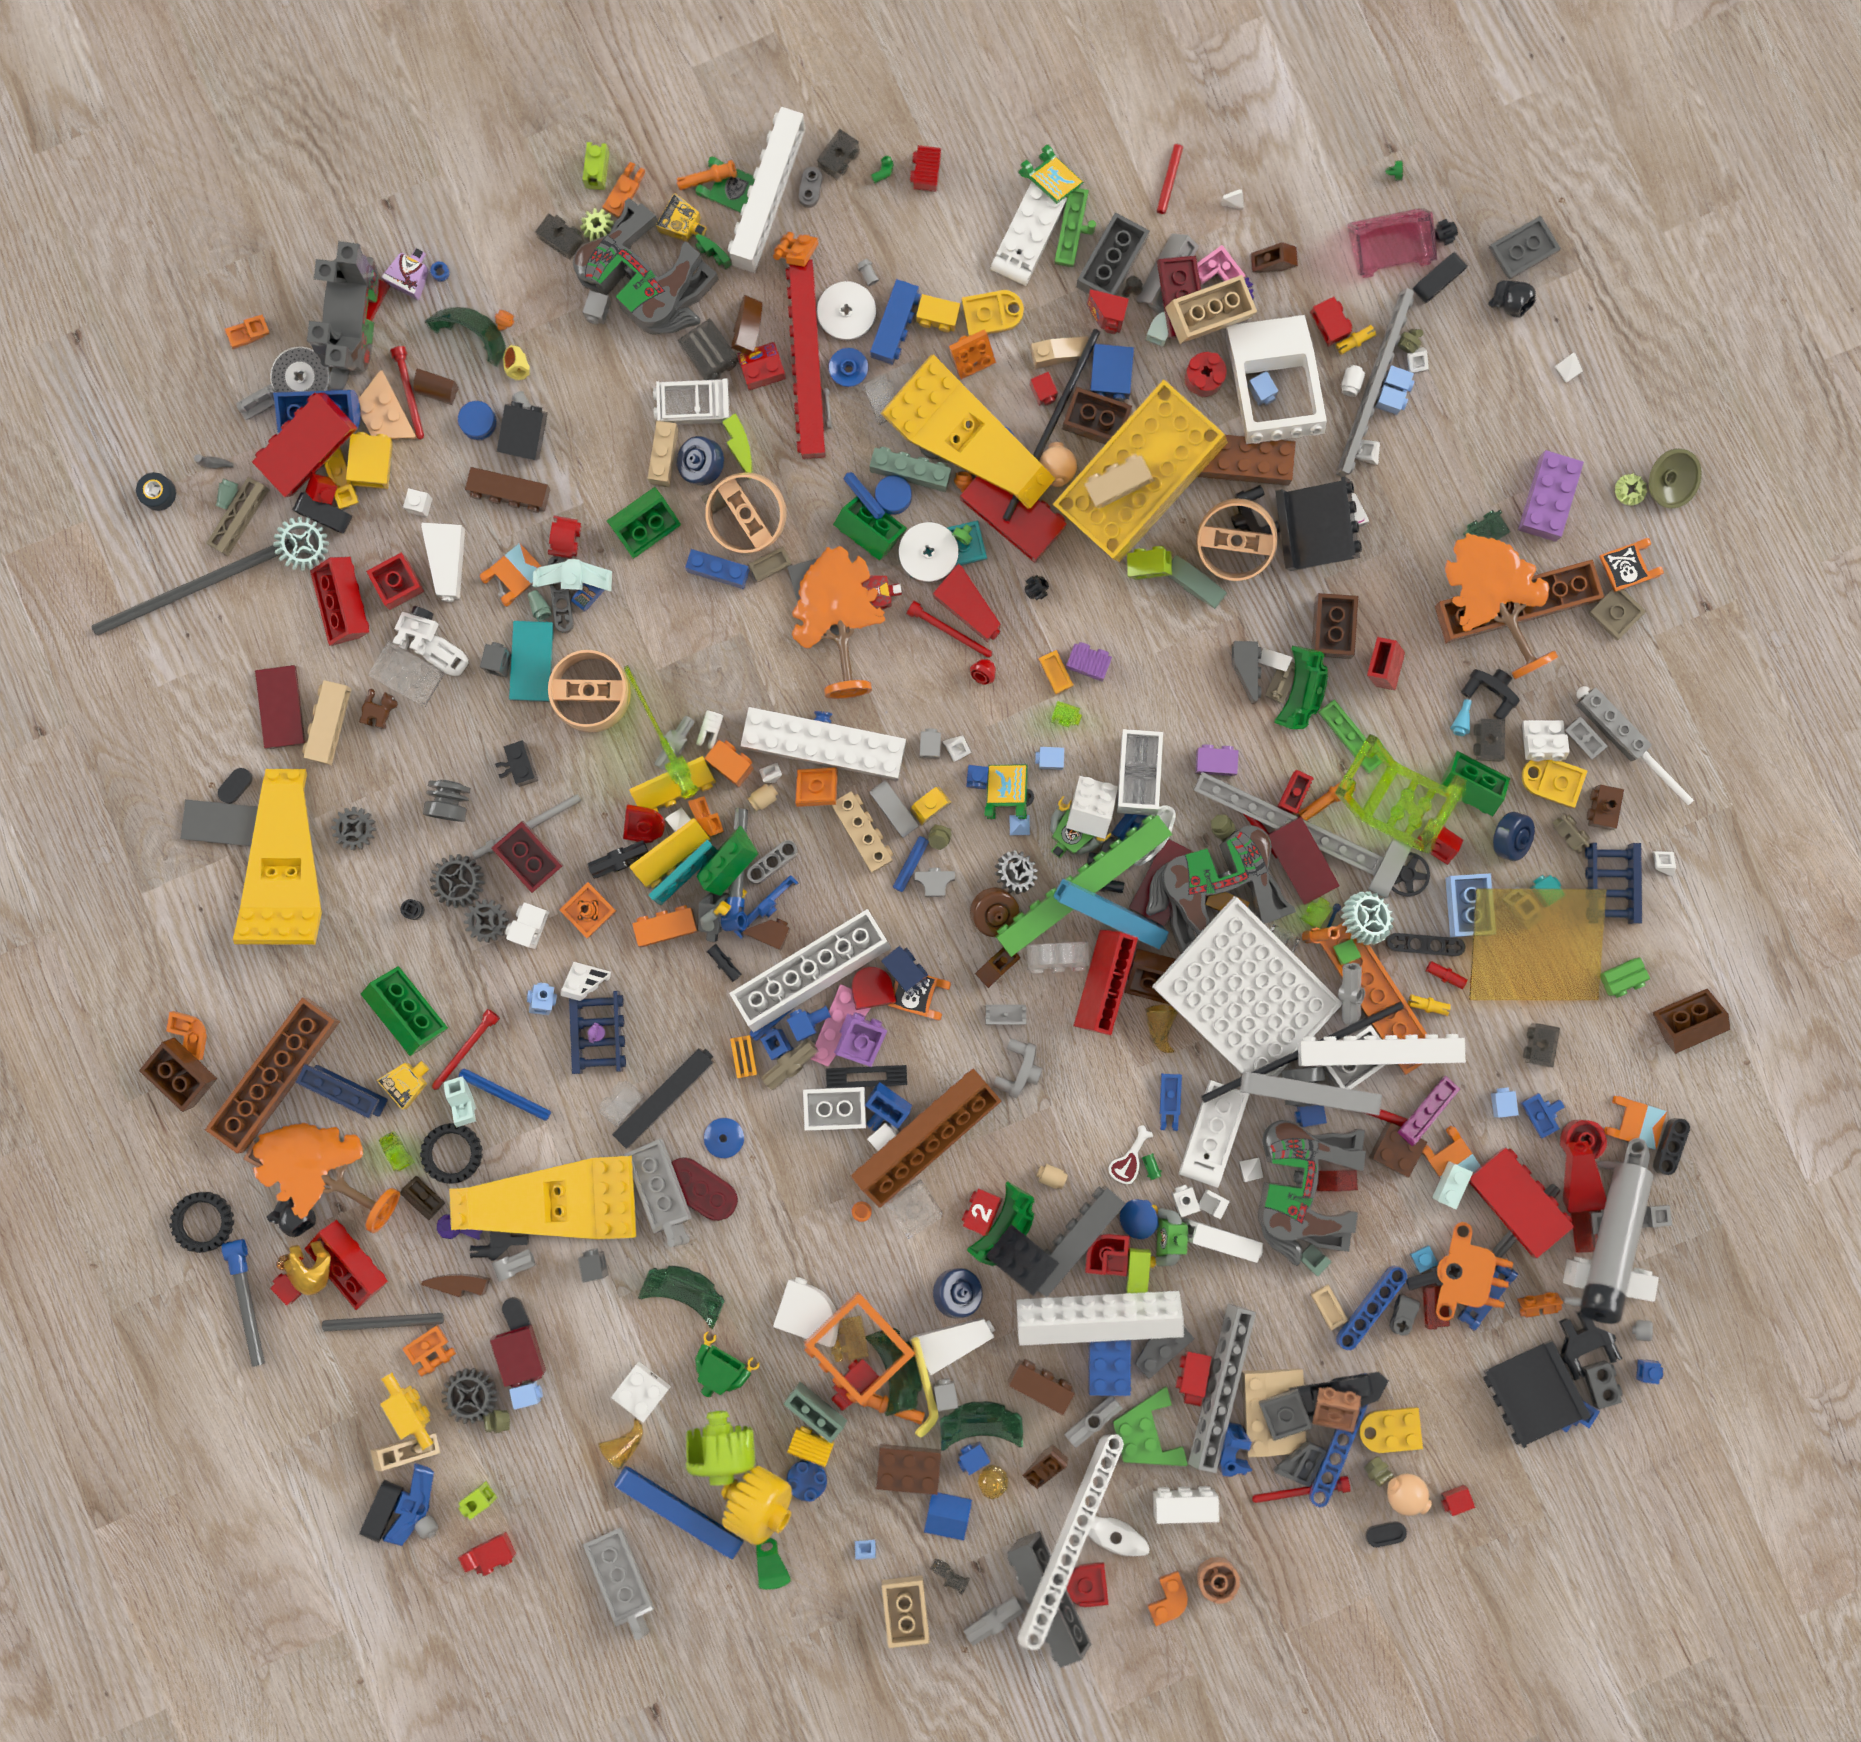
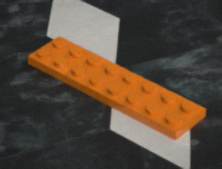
M1342 922L1335 929L1340 931L1337 939L1322 941L1319 944L1343 979V965H1340L1333 946L1350 940L1352 934L1345 933L1347 927L1342 926ZM1357 938L1352 939L1361 957L1348 962V964H1360L1361 987L1365 989V997L1361 1003V1009L1367 1017L1400 1001L1404 1006V1009L1372 1024L1380 1038L1385 1040V1035H1397V1039H1405V1035H1418V1039H1426L1425 1035L1428 1034L1371 946L1364 945L1363 942L1357 943ZM1424 1063L1398 1064V1066L1406 1075Z

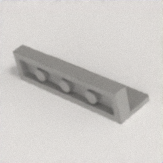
M1171 234L1158 259L1194 256L1199 246L1188 235ZM1156 262L1136 301L1148 304L1157 313L1164 312V305Z

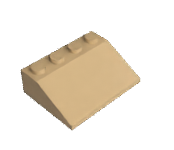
M1303 1369L1242 1371L1244 1431L1252 1442L1250 1450H1245V1454L1248 1457L1292 1454L1306 1442V1430L1273 1441L1259 1405L1261 1400L1288 1392L1289 1387L1303 1386Z

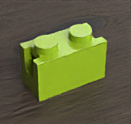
M587 142L582 178L587 189L605 190L610 154L607 144L602 143L601 147L593 145L592 142ZM591 178L597 179V182H592Z
M1154 546L1152 550L1138 548L1134 549V552L1127 553L1128 577L1139 580L1172 575L1171 551H1166L1164 546Z
M485 1481L458 1503L460 1505L459 1510L464 1517H468L471 1520L489 1507L498 1497Z

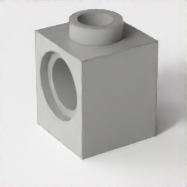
M589 291L583 309V315L588 322L592 324H598V322L605 323L611 304L609 296Z
M928 728L925 729V732L921 731L920 758L940 759L941 733L937 732V729Z
M949 1378L937 1380L938 1383L934 1384L938 1411L958 1408L954 1381H950Z

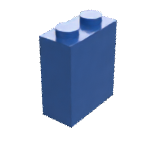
M1094 344L1090 383L1091 392L1113 398L1117 401L1129 399L1134 347Z

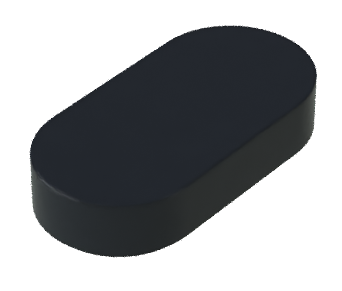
M244 768L235 769L219 787V799L228 804L236 802L252 783L251 772Z
M510 1297L505 1300L502 1305V1312L510 1330L531 1324L520 1299Z
M1392 1521L1369 1527L1365 1538L1372 1547L1379 1548L1403 1542L1407 1536V1530L1402 1523Z

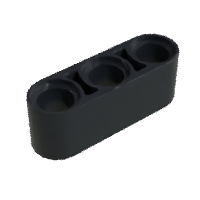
M1453 252L1421 279L1412 290L1426 304L1456 279L1468 265L1456 252Z
M300 492L292 509L296 513L341 534H345L353 517L332 505L313 501L308 494Z
M1672 1118L1665 1126L1653 1161V1168L1659 1174L1672 1175L1677 1170L1690 1132V1124L1685 1119ZM1677 1122L1682 1127L1679 1133L1675 1131V1124ZM1671 1141L1675 1144V1149L1672 1152L1668 1149V1144ZM1666 1160L1668 1162V1169L1663 1171L1661 1165Z
M384 1479L359 1535L374 1542H380L392 1517L400 1493L403 1491V1487Z

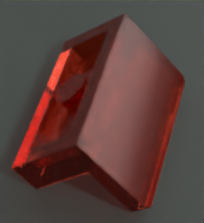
M1601 1210L1571 1213L1576 1253L1594 1252L1598 1234H1593L1591 1213L1601 1212Z
M1441 1286L1422 1287L1425 1328L1429 1330L1450 1326V1320L1442 1321L1436 1314ZM1448 1306L1440 1308L1439 1313L1442 1317H1449Z

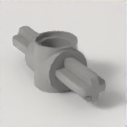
M684 716L676 730H670L665 735L661 743L664 749L654 763L658 768L664 770L673 755L679 756L688 742L685 736L694 724L693 719Z

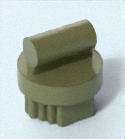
M1410 329L1409 332L1404 331L1397 345L1406 353H1414L1422 344L1418 338L1423 336V330Z
M1218 814L1211 820L1212 832L1222 842L1236 831L1235 824L1226 814Z
M934 824L928 835L931 847L938 850L945 848L952 837L951 829Z
M493 1410L492 1413L488 1412L489 1415H483L485 1432L494 1431V1433H502V1431L510 1429V1416L507 1410Z
M1380 1457L1374 1458L1364 1467L1368 1473L1367 1476L1371 1481L1375 1480L1378 1487L1394 1478L1393 1473L1388 1470L1389 1465L1383 1462Z

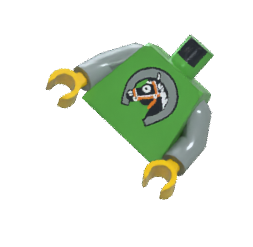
M1062 796L1059 800L1058 806L1051 817L1050 831L1053 834L1052 839L1057 842L1051 852L1059 859L1066 851H1069L1072 855L1075 853L1082 855L1091 852L1111 836L1110 833L1104 839L1066 828L1072 800H1070L1069 804H1064L1062 800L1065 796Z
M1152 1205L1158 1216L1159 1226L1157 1229V1257L1151 1256L1150 1268H1154L1156 1265L1174 1266L1182 1255L1187 1254L1188 1226L1182 1222L1178 1212L1163 1208L1158 1210L1156 1205Z

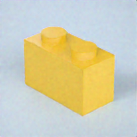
M922 294L916 323L925 328L936 327L946 333L950 331L955 332L960 312V303Z

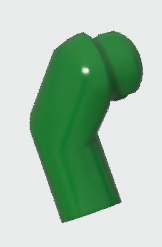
M883 156L880 170L871 174L874 184L890 177L894 166L890 156Z

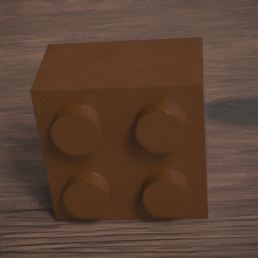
M1387 1122L1369 1158L1409 1178L1427 1141L1420 1138L1414 1146H1411L1397 1133L1401 1127Z

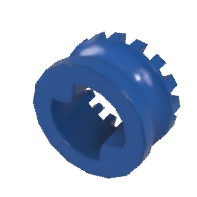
M435 262L430 269L435 280L442 282L448 279L450 271L445 263ZM442 267L444 273L438 276L435 270Z
M815 711V721L831 724L830 717L832 713Z

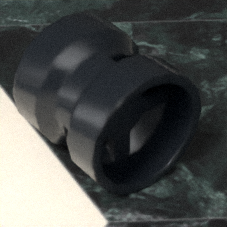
M413 899L405 900L400 908L401 914L411 920L420 919L425 911L423 904Z

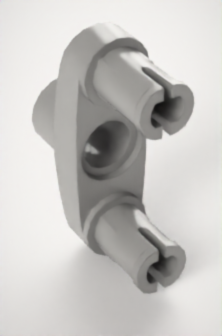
M1011 1038L1007 1049L1023 1055V1064L1016 1081L1012 1082L997 1076L993 1087L1009 1093V1096L1017 1098L1027 1082L1037 1085L1043 1068L1033 1065L1036 1045L1026 1044Z

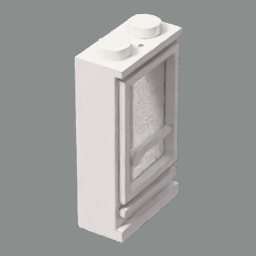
M728 379L678 382L657 381L656 388H653V398L657 400V407H654V419L676 423L677 425L722 423V421L730 417Z

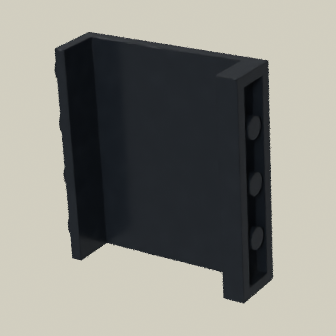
M1344 476L1341 477V481L1288 492L1283 489L1275 491L1285 569L1295 571L1360 558L1359 552H1362L1361 541L1357 538L1359 524L1357 520L1355 521L1354 515L1357 512L1355 501L1352 500L1354 485L1350 479Z
M1552 1340L1484 1371L1486 1376L1483 1379L1487 1387H1492L1495 1393L1492 1396L1497 1407H1502L1505 1413L1502 1415L1503 1420L1507 1426L1511 1425L1514 1431L1511 1434L1516 1445L1520 1444L1522 1448H1526L1527 1444L1579 1420L1584 1421L1591 1418Z

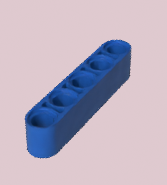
M1390 1266L1348 1319L1349 1321L1338 1332L1336 1342L1341 1348L1350 1351L1359 1344L1405 1284L1407 1273L1404 1269L1398 1266ZM1396 1270H1399L1401 1273V1277L1397 1281H1394L1392 1279V1273ZM1386 1286L1388 1294L1385 1297H1381L1379 1291L1382 1287ZM1370 1303H1375L1376 1305L1373 1313H1368L1367 1306ZM1357 1319H1363L1364 1325L1361 1329L1355 1328V1321ZM1346 1335H1350V1344L1343 1345V1337Z

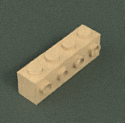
M325 680L319 686V699L313 708L314 719L313 723H310L308 727L309 738L308 742L303 746V758L332 765L351 693L350 687Z
M851 791L837 799L836 805H832L871 873H874L893 862L891 857L894 854L888 845L884 847L881 842L883 836L879 829L876 828L874 830L871 822H873V819L868 811L864 812L861 805L863 802L859 795H853Z

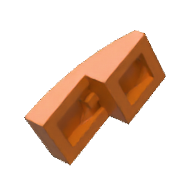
M263 314L245 319L242 324L225 328V333L232 349L247 345L270 334Z
M705 796L688 801L696 820L710 836L724 832L718 813L711 815Z

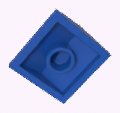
M939 1492L938 1495L931 1494L924 1533L964 1541L972 1499Z

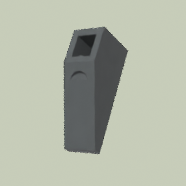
M1234 641L1232 643V666L1251 704H1255L1258 698H1261V686H1258V679H1261V667H1258V659H1261L1262 650L1261 647H1258V641Z

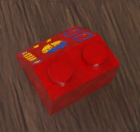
M1090 289L1087 307L1101 329H1104L1107 333L1116 334L1121 332L1129 299Z
M775 342L755 347L754 352L749 355L741 352L737 353L749 391L786 380Z

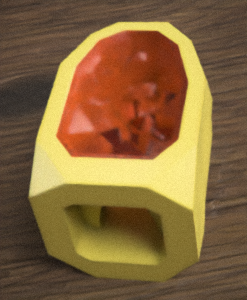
M510 345L506 348L503 364L507 376L515 380L525 379L530 375V366L527 363L525 353L522 352L520 347Z

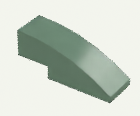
M1177 555L1172 559V575L1167 577L1183 586L1184 590L1216 609L1227 595V592Z

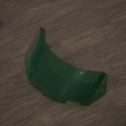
M451 307L440 310L425 320L427 327L437 334L442 328L452 330L455 323L470 329L484 343L483 348L488 353L487 361L496 367L504 356L506 344L501 332L492 320L476 310L464 307Z
M668 1266L666 1269H650L638 1296V1299L641 1300L651 1297H663L680 1301L698 1312L710 1329L714 1328L725 1302L723 1296L718 1294L714 1289L715 1285L708 1278L681 1266Z
M893 1328L900 1336V1331L896 1328ZM883 1330L865 1336L866 1340L880 1355L886 1370L904 1354ZM907 1341L906 1343L913 1350V1346L909 1341ZM914 1354L888 1379L889 1401L885 1412L886 1417L915 1409L918 1405L917 1397L918 1392L922 1391V1381Z
M988 1401L970 1402L958 1406L954 1412L948 1416L944 1415L940 1419L941 1451H945L949 1446L962 1439L973 1436H994L1005 1439L1019 1448L1023 1447L1022 1416L1017 1412L1013 1413L1005 1409V1405Z

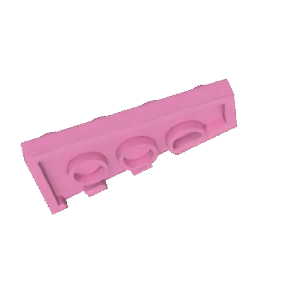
M840 984L829 1010L831 1018L825 1020L815 1044L819 1052L811 1060L829 1066L836 1057L834 1051L842 1036L840 1030L847 1014L853 1015L854 1012L866 1016L871 1009L856 1010L851 988Z

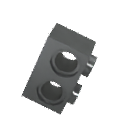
M492 642L491 645L485 644L480 668L487 674L507 678L512 654L507 651L503 644Z
M598 1248L583 1252V1256L578 1258L583 1283L603 1279L608 1276L604 1251L598 1252Z
M1603 1360L1582 1367L1586 1374L1584 1378L1593 1407L1603 1409L1622 1403L1621 1396H1623L1620 1385L1616 1383L1615 1376H1617L1613 1364ZM1603 1369L1604 1377L1598 1379L1597 1372ZM1609 1389L1611 1392L1610 1397L1604 1399L1603 1393Z

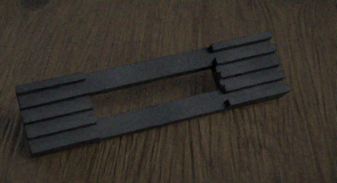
M907 1065L826 1068L827 1089L875 1087L879 1082L885 1086L907 1085ZM887 1072V1080L847 1082V1073Z

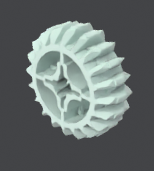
M298 517L297 523H295L293 518H290V525L284 521L282 525L285 529L278 527L277 531L280 534L274 535V538L279 541L274 542L273 546L280 547L275 550V554H283L279 560L283 561L286 558V567L291 562L294 564L293 570H296L297 565H300L301 571L305 570V565L311 570L313 568L312 562L316 566L319 565V560L324 561L325 559L323 554L328 553V549L323 546H328L329 542L322 541L327 538V534L320 535L323 527L316 529V521L310 525L308 524L309 518H306L305 523L302 522L301 517ZM295 529L306 530L303 535L290 533V531ZM311 534L316 538L317 550L309 542ZM285 537L293 545L291 554L285 547ZM306 537L304 541V545H306V547L301 546V548H299L298 551H296L298 547V543L296 541L300 542ZM301 552L313 555L307 559L296 558Z
M1371 891L1354 894L1346 900L1345 906L1341 909L1344 914L1340 918L1345 920L1342 926L1347 927L1345 933H1351V939L1357 938V943L1363 942L1364 945H1375L1378 942H1382L1389 936V930L1394 927L1391 924L1394 918L1390 917L1393 911L1388 910L1389 904L1383 903L1384 898L1378 899V893L1372 894Z

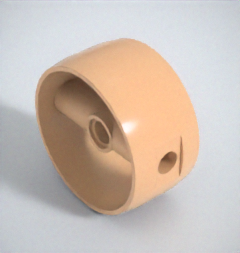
M746 472L734 474L721 480L709 494L705 508L706 523L713 538L724 548L741 554L756 553L772 545L781 535L787 517L785 500L778 487L762 475ZM748 477L761 481L776 496L780 507V522L773 536L736 478ZM718 492L724 498L755 548L735 546L725 540L718 532L713 520V503ZM744 507L749 508L751 511L749 519H745L741 515V510Z
M1239 498L1222 501L1213 506L1203 517L1197 532V551L1204 566L1211 573L1222 579L1242 581L1253 578L1267 568L1275 555L1277 548L1275 523L1270 514L1253 501ZM1245 506L1257 511L1266 519L1272 534L1206 526L1205 523L1214 513L1223 508ZM1234 535H1240L1243 541L1241 544L1235 545L1232 543L1231 538ZM1203 547L1268 556L1258 567L1250 571L1231 573L1223 571L1212 564L1205 555Z
M581 650L567 655L555 666L548 683V696L554 712L568 726L582 732H599L611 728L625 715L630 703L631 687L625 671L612 657L599 651ZM598 659L615 666L622 680L561 679V677L572 665L580 661ZM588 687H594V693L591 696L585 695V690ZM558 701L620 702L616 710L608 718L594 724H579L564 717L558 705Z

